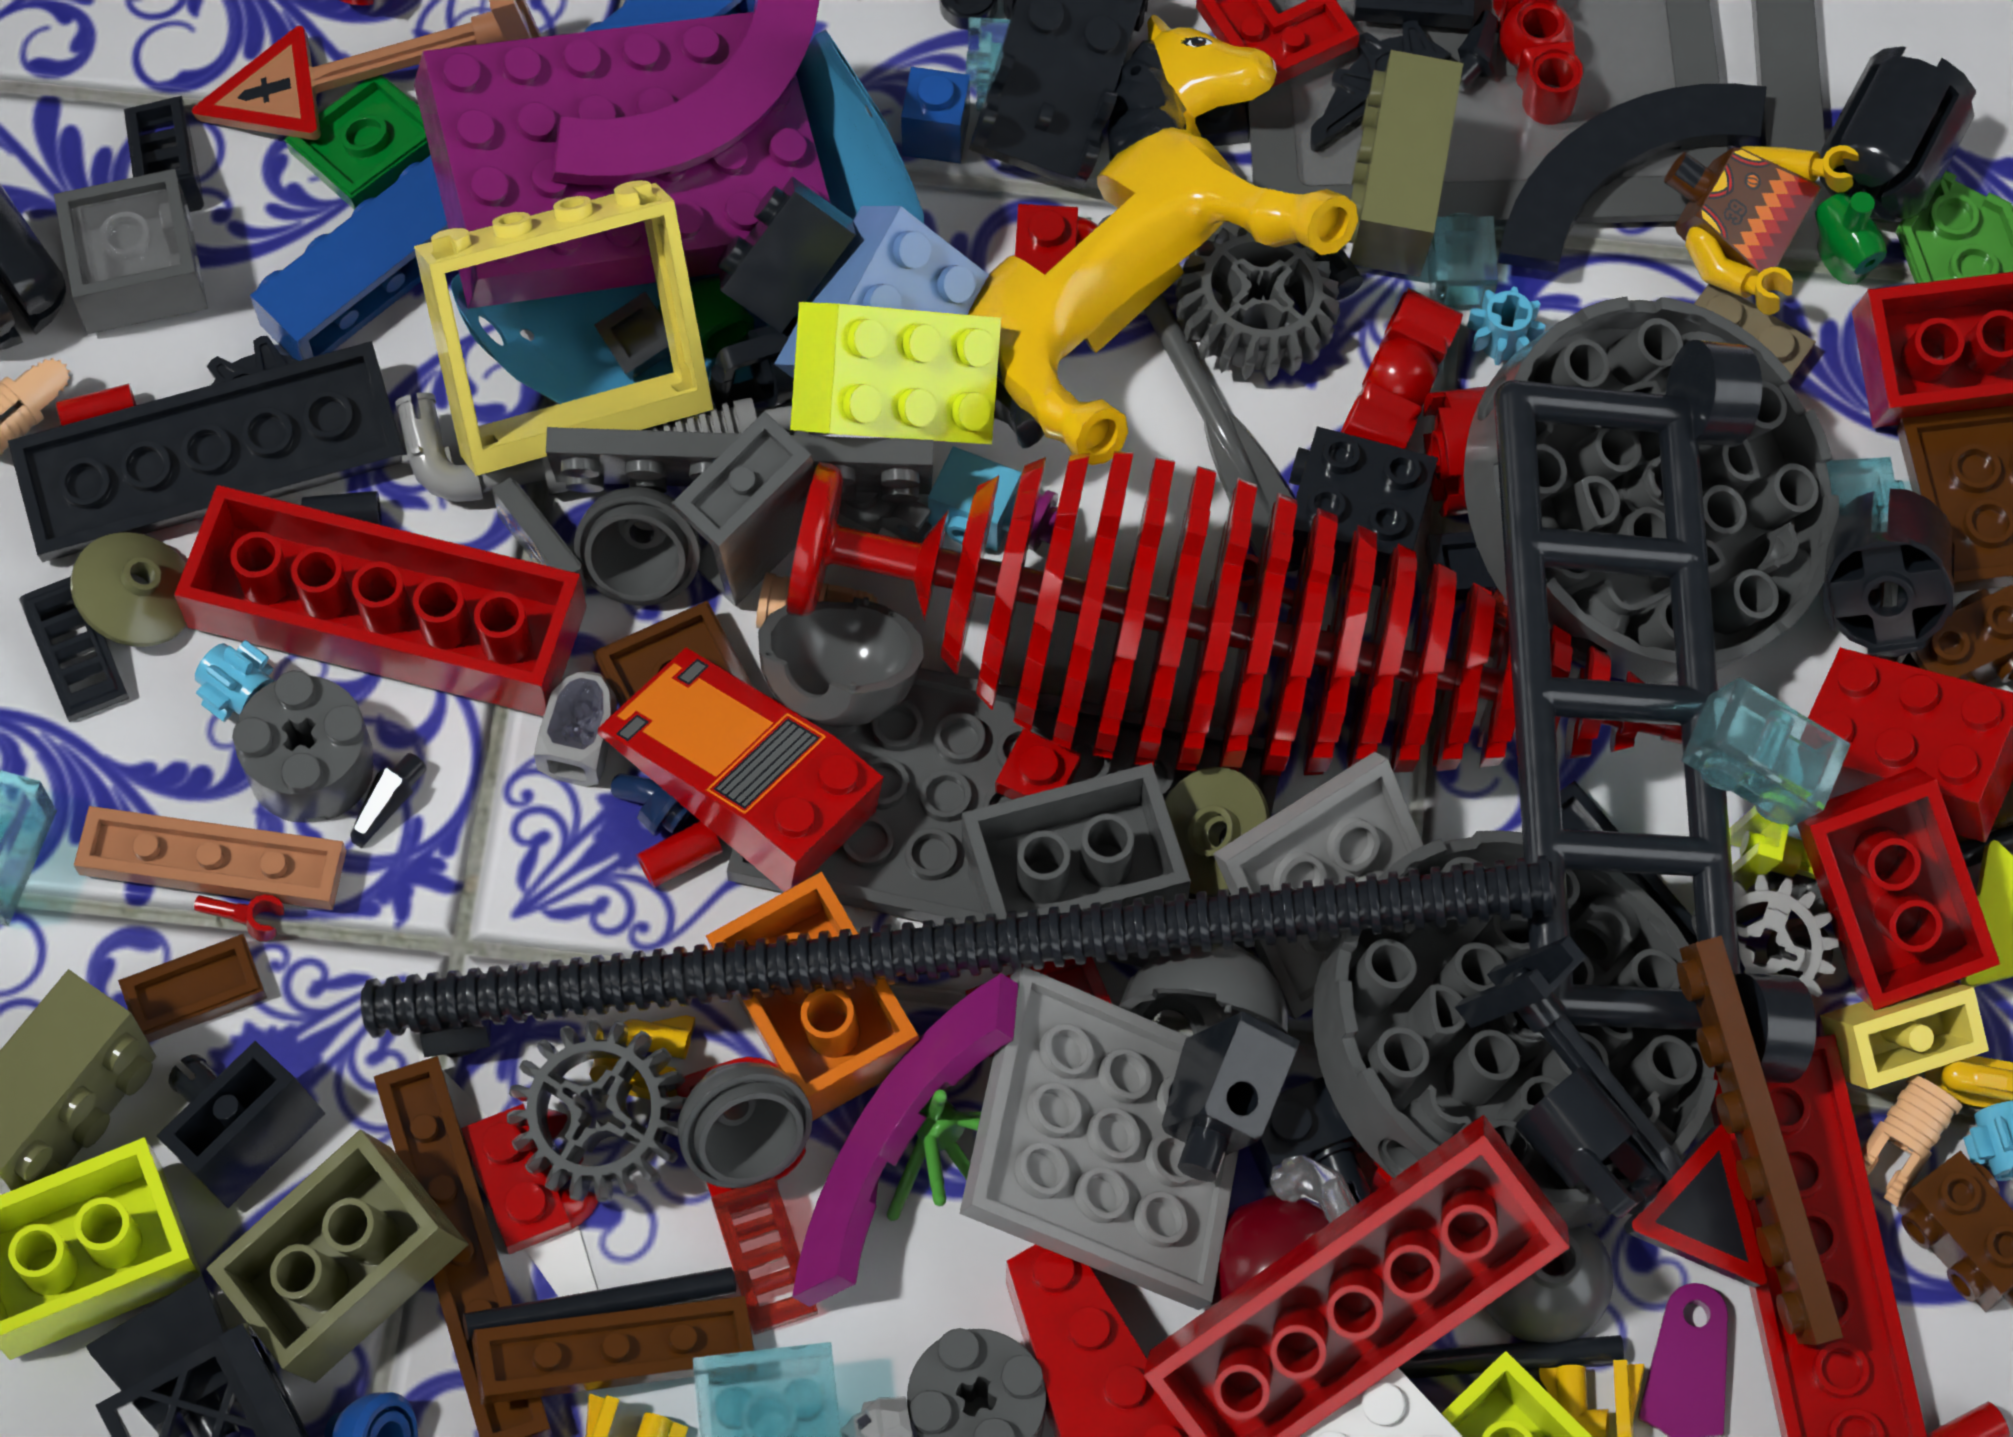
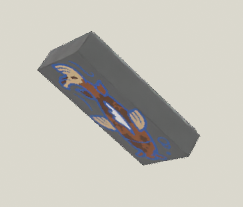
M509 477L492 488L498 517L533 562L579 573L584 595L586 596L587 586L582 564L516 480H512Z

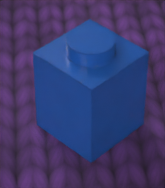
M911 67L901 114L902 156L961 164L970 117L969 74Z

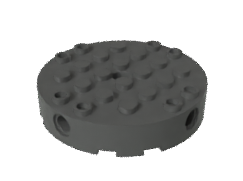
M1628 296L1587 306L1560 321L1515 353L1494 376L1476 408L1465 449L1464 488L1469 522L1477 548L1487 571L1507 601L1494 407L1495 392L1501 384L1509 380H1521L1666 395L1667 380L1672 363L1679 350L1691 340L1742 344L1750 347L1759 361L1762 375V399L1753 430L1747 439L1736 447L1699 444L1716 668L1719 670L1760 650L1781 633L1794 626L1808 610L1822 587L1825 576L1827 548L1839 516V495H1831V484L1826 462L1832 460L1833 457L1825 432L1814 408L1806 412L1797 394L1787 382L1793 377L1788 369L1753 335L1721 315L1689 302L1660 297L1656 301L1628 300ZM1535 421L1542 528L1666 538L1658 433ZM1545 568L1549 629L1554 624L1572 635L1573 661L1585 666L1587 650L1593 646L1610 656L1611 677L1626 680L1627 672L1631 671L1645 683L1677 682L1670 578Z
M1504 830L1476 831L1469 838L1447 842L1438 839L1408 853L1390 866L1378 879L1388 878L1389 871H1397L1398 877L1409 876L1410 869H1418L1419 875L1430 874V868L1436 866L1440 867L1441 873L1452 872L1451 867L1455 864H1461L1462 870H1472L1474 862H1482L1484 868L1494 867L1495 860L1502 859L1505 862V866L1516 865V858L1524 857L1522 832ZM1565 869L1570 937L1586 956L1572 971L1573 984L1681 989L1677 976V963L1683 960L1679 949L1689 944L1664 910L1642 888L1621 872ZM1521 912L1511 913V919L1508 921H1501L1500 915H1490L1488 923H1480L1478 917L1468 918L1467 925H1458L1457 919L1446 920V927L1438 928L1436 921L1425 922V929L1416 930L1413 923L1404 924L1402 932H1394L1393 926L1382 927L1381 934H1373L1372 928L1361 929V935L1354 937L1351 936L1350 930L1340 931V937L1332 939L1318 972L1312 1014L1314 1042L1319 1066L1331 1098L1347 1127L1369 1156L1387 1174L1394 1178L1476 1119L1485 1115L1567 1223L1568 1229L1584 1226L1612 1214L1582 1180L1570 1189L1515 1127L1516 1123L1572 1074L1571 1070L1540 1032L1533 1033L1516 1011L1470 1028L1454 1008L1462 999L1495 986L1487 976L1495 966L1530 952L1528 919H1523ZM1574 1025L1678 1157H1680L1699 1133L1710 1111L1718 1083L1717 1080H1714L1715 1067L1709 1068L1701 1056L1697 1043V1030ZM1609 1157L1602 1162L1625 1188L1632 1184Z

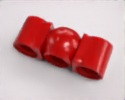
M1493 0V9L1500 18L1501 50L1509 63L1518 68L1516 82L1523 90L1522 107L1531 119L1544 125H1555L1564 122L1573 112L1583 76L1582 63L1575 55L1573 21L1566 10L1557 5V0ZM1531 35H1538L1544 38H1537ZM1545 84H1553L1559 88H1552Z
M1407 287L1390 318L1384 337L1379 344V349L1363 380V388L1357 395L1340 432L1405 449L1416 426L1418 416L1422 411L1425 397L1430 393L1438 375V366L1445 358L1460 326L1463 313Z

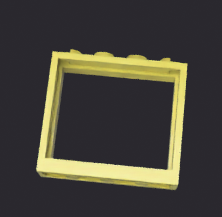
M643 180L626 182L614 189L615 194L592 200L586 196L568 197L556 202L553 205L554 210L531 216L526 212L507 213L495 218L492 221L493 226L470 232L463 228L443 230L434 234L431 237V242L414 246L460 455L475 476L546 457L547 427L643 430L714 410L675 203L657 183L651 184ZM644 221L673 373L478 426L445 273Z

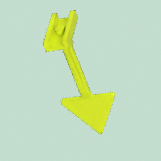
M1769 793L1729 828L1730 844L1740 847L1741 855L1740 859L1732 864L1733 882L1738 880L1746 891L1755 884L1757 875H1766L1770 871L1789 877L1800 874L1816 879L1802 839L1788 836L1794 800ZM1996 840L1991 841L1984 847L1976 895L2000 965L1961 979V984L1971 987L2013 977V855Z

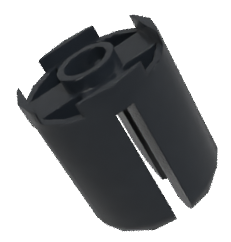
M1904 46L1885 48L1870 57L1820 153L1823 159L1828 150L1838 145H1847L1858 153L1859 161L1843 159L1844 165L1838 166L1833 170L1837 173L1844 172L1852 175L1853 186L1849 190L1836 192L1827 186L1825 177H1820V181L1831 196L1838 193H1845L1850 197L1858 192L1870 194L1875 201L1870 217L1872 220L1880 223L1900 222L1904 219H1911L1928 207L1975 116L1972 100L1976 95V89L1962 71L1941 58L1936 67L1921 59L1902 56L1906 49Z
M0 184V286L36 335L53 321L63 306L66 296L65 279L61 270ZM0 294V350H5L21 344L23 341L14 327L16 324L15 319Z
M1890 488L1887 532H1880L1881 517L1875 491L1857 496L1839 511V516L1827 547L1823 610L1831 629L1835 632L1837 628L1848 640L1868 648L1867 654L1872 656L1899 657L1926 647V640L1942 629L1949 614L1951 617L1953 613L1955 544L1952 542V528L1947 516L1930 499L1907 489ZM1891 582H1894L1895 585L1898 584L1897 605L1893 607Z

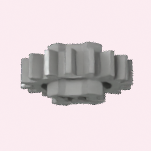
M1765 874L1757 875L1755 891L1747 892L1738 880L1734 881L1736 912L1749 904L1768 902L1762 918L1747 925L1737 923L1738 935L1746 938L1749 935L1760 937L1765 928L1773 929L1778 932L1776 943L1779 946L1785 947L1786 952L1797 956L1793 958L1785 954L1782 957L1771 955L1767 964H1762L1754 960L1756 949L1747 945V941L1738 938L1739 957L1745 967L1744 973L1773 974L1784 968L1801 971L1803 973L1798 978L1805 984L1811 995L1819 997L1823 990L1814 979L1817 972L1834 974L1836 969L1834 964L1822 958L1824 950L1839 947L1838 938L1822 936L1820 929L1833 919L1831 913L1823 912L1813 915L1809 908L1812 906L1816 894L1811 890L1799 900L1791 896L1793 879L1787 877L1781 883L1778 891L1769 890ZM1791 910L1806 925L1811 938V949L1794 942L1786 926Z

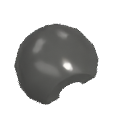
M854 597L853 602L821 601L817 603L814 612L806 617L788 614L786 611L787 605L771 613L758 631L761 671L773 694L785 707L808 721L846 728L867 724L891 711L906 698L918 677L925 657L923 637L909 619L885 605L869 601L868 597L863 599Z
M1223 943L1213 944V949L1210 952H1203L1201 946H1193L1190 954H1182L1180 948L1171 949L1169 956H1161L1160 952L1156 953L1129 979L1119 1007L1151 1021L1163 1010L1177 1011L1188 1020L1193 1035L1242 1011L1288 1034L1289 1012L1279 983L1260 958L1235 943L1233 949L1225 950Z

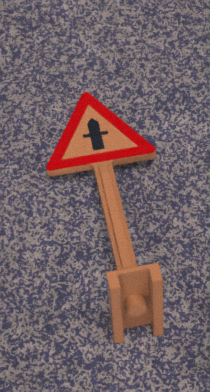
M489 0L491 11L472 16L470 23L312 67L308 35L303 26H296L197 103L191 111L196 120L200 122L317 140L321 136L316 96L320 92L420 64L423 51L542 36L526 0Z

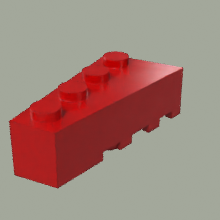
M1036 1244L1006 1261V1285L1026 1349L1042 1369L1046 1390L1045 1412L1055 1437H1190L1143 1376L1147 1358L1090 1266Z

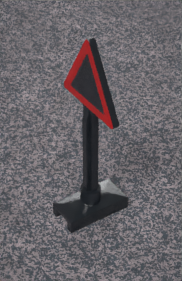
M1570 936L1564 937L1495 966L1487 974L1495 986L1462 999L1454 1007L1470 1028L1516 1011L1533 1033L1540 1032L1572 1073L1582 1066L1638 1128L1629 1138V1141L1656 1169L1662 1178V1183L1657 1187V1198L1643 1212L1632 1215L1625 1222L1624 1229L1626 1233L1748 1286L1758 1287L1765 1285L1767 1277L1748 1203L1738 1180L1737 1161L1730 1134L1726 1132L1722 1124L1712 1127L1685 1158L1681 1160L1563 1013L1566 1007L1553 991L1586 958Z

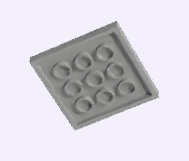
M1024 966L1022 971L1015 972L1010 977V979L1018 983L1014 1040L994 1052L959 1214L1196 1310L1202 1309L1213 1300L1238 1151L1224 1156L1217 1179L1213 1182L1191 1178L1183 1174L1177 1167L1185 1143L1166 1134L1162 1128V1121L1185 1039L1189 1036Z

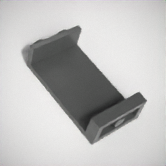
M765 411L672 502L674 510L709 542L701 550L697 571L735 607L764 579L767 572L770 573L796 547L810 485L815 472L812 454Z

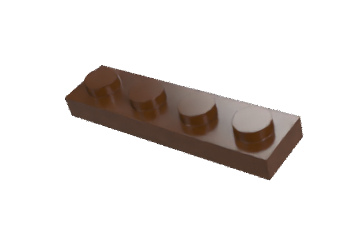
M745 1296L476 1329L472 1335L481 1405L751 1370L756 1363Z

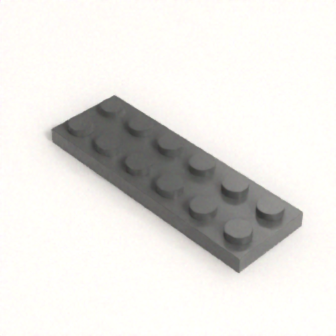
M547 427L546 454L556 482L566 483V489L571 491L593 493L603 491L604 484L629 485V487L649 488L666 493L667 486L688 487L741 434ZM791 435L812 454L814 470L819 462L832 464L840 470L843 477L841 501L855 499L856 492L881 493V499L884 501L910 503L918 501L919 494L929 495L932 490L934 440Z

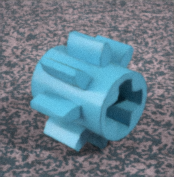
M1515 286L1510 291H1502L1497 294L1489 289L1486 290L1482 309H1471L1467 324L1468 328L1477 331L1472 345L1473 351L1483 350L1489 357L1494 359L1495 365L1498 366L1502 361L1509 360L1515 353L1544 333L1546 325L1535 321L1541 303L1538 300L1530 302L1524 295L1518 293V288Z
M244 640L237 650L225 643L213 647L200 661L195 672V681L201 685L196 691V694L203 699L201 705L223 722H226L233 711L240 715L246 703L255 693L274 682L269 677L274 669L267 663L269 656L247 640Z
M2006 1101L1988 1106L1975 1113L1974 1118L1977 1127L1970 1128L1971 1135L1963 1137L1970 1162H1977L1983 1166L1986 1165L1987 1170H1991L1996 1181L2013 1180V1101Z

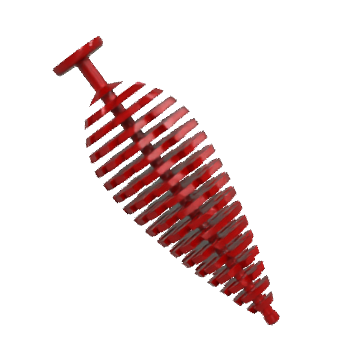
M1114 451L1086 580L1065 576L1090 453L1069 456L1044 571L1025 567L1046 457L1024 465L1002 562L984 558L998 489L999 475L977 486L968 516L962 552L943 548L949 509L922 543L838 525L837 520L843 485L842 474L836 466L819 462L815 469L793 560L787 597V613L806 617L814 612L822 591L827 567L830 564L914 581L924 622L928 615L934 586L952 589L941 658L955 674H958L976 593L993 596L995 600L976 694L993 710L1017 602L1035 605L1037 608L1013 720L1014 723L1029 732L1032 730L1057 610L1078 614L1052 743L1071 750L1099 619L1119 624L1092 753L1095 756L1112 759L1128 696L1142 628L1158 631V637L1142 710L1143 715L1134 764L1145 765L1152 763L1154 766V761L1157 758L1161 744L1163 728H1165L1185 637L1198 640V646L1182 720L1183 727L1175 765L1176 770L1196 771L1197 764L1200 762L1206 733H1208L1215 706L1220 672L1223 671L1228 647L1238 648V654L1223 726L1224 735L1218 767L1230 768L1238 772L1239 768H1242L1249 735L1252 734L1263 678L1267 674L1270 656L1278 657V663L1264 732L1265 743L1260 764L1261 775L1281 776V771L1285 770L1290 756L1291 744L1295 739L1302 713L1307 678L1311 676L1313 665H1318L1319 669L1306 734L1307 740L1303 759L1304 776L1324 775V772L1328 771L1333 758L1335 742H1338L1346 713L1351 677L1355 676V672L1360 673L1349 732L1346 757L1347 769L1371 753L1377 752L1378 743L1382 742L1390 712L1394 680L1401 681L1389 756V763L1393 773L1414 771L1419 761L1421 745L1425 744L1431 723L1436 689L1442 690L1433 748V766L1437 765L1436 771L1454 770L1461 762L1464 743H1468L1476 716L1478 698L1488 700L1480 721L1477 747H1482L1479 768L1499 766L1505 758L1507 742H1511L1515 729L1508 613L1505 631L1501 630L1492 668L1486 667L1484 664L1488 663L1496 599L1492 597L1491 591L1473 583L1467 595L1465 612L1462 611L1453 641L1451 659L1446 658L1455 606L1457 576L1456 572L1440 563L1438 565L1434 564L1427 579L1425 595L1422 594L1416 615L1411 650L1404 649L1415 589L1417 555L1415 551L1398 543L1397 548H1393L1389 558L1386 579L1383 578L1374 611L1370 642L1363 641L1375 572L1377 533L1358 525L1357 532H1353L1348 546L1346 563H1343L1335 594L1331 626H1327V631L1321 630L1327 589L1334 560V545L1338 526V517L1333 513L1318 508L1317 515L1313 517L1308 533L1307 545L1303 550L1297 573L1292 608H1289L1286 622L1278 621L1285 577L1291 557L1294 539L1292 535L1298 503L1296 499L1277 493L1276 502L1273 503L1269 516L1267 532L1264 535L1253 591L1249 597L1246 614L1235 612L1243 566L1253 524L1251 520L1257 492L1256 484L1241 478L1237 479L1236 488H1234L1227 520L1224 524L1218 548L1213 580L1210 583L1206 605L1192 602L1200 559L1211 513L1210 506L1217 471L1201 466L1196 468L1180 530L1174 565L1171 570L1166 597L1150 594L1169 502L1168 497L1175 467L1174 460L1155 458L1126 588L1108 585L1107 581L1134 452ZM1553 624L1549 629L1552 677L1568 678L1572 662V635ZM1593 646L1589 647L1586 654L1585 669L1580 668L1578 678L1610 681V656ZM1631 671L1627 672L1626 682L1645 683ZM1555 717L1556 732L1560 721V717ZM1568 718L1565 757L1566 760L1589 757L1591 755L1592 740L1598 738L1601 724L1612 726L1610 735L1611 752L1634 747L1635 737L1638 732L1659 736L1663 741L1682 744L1681 725Z

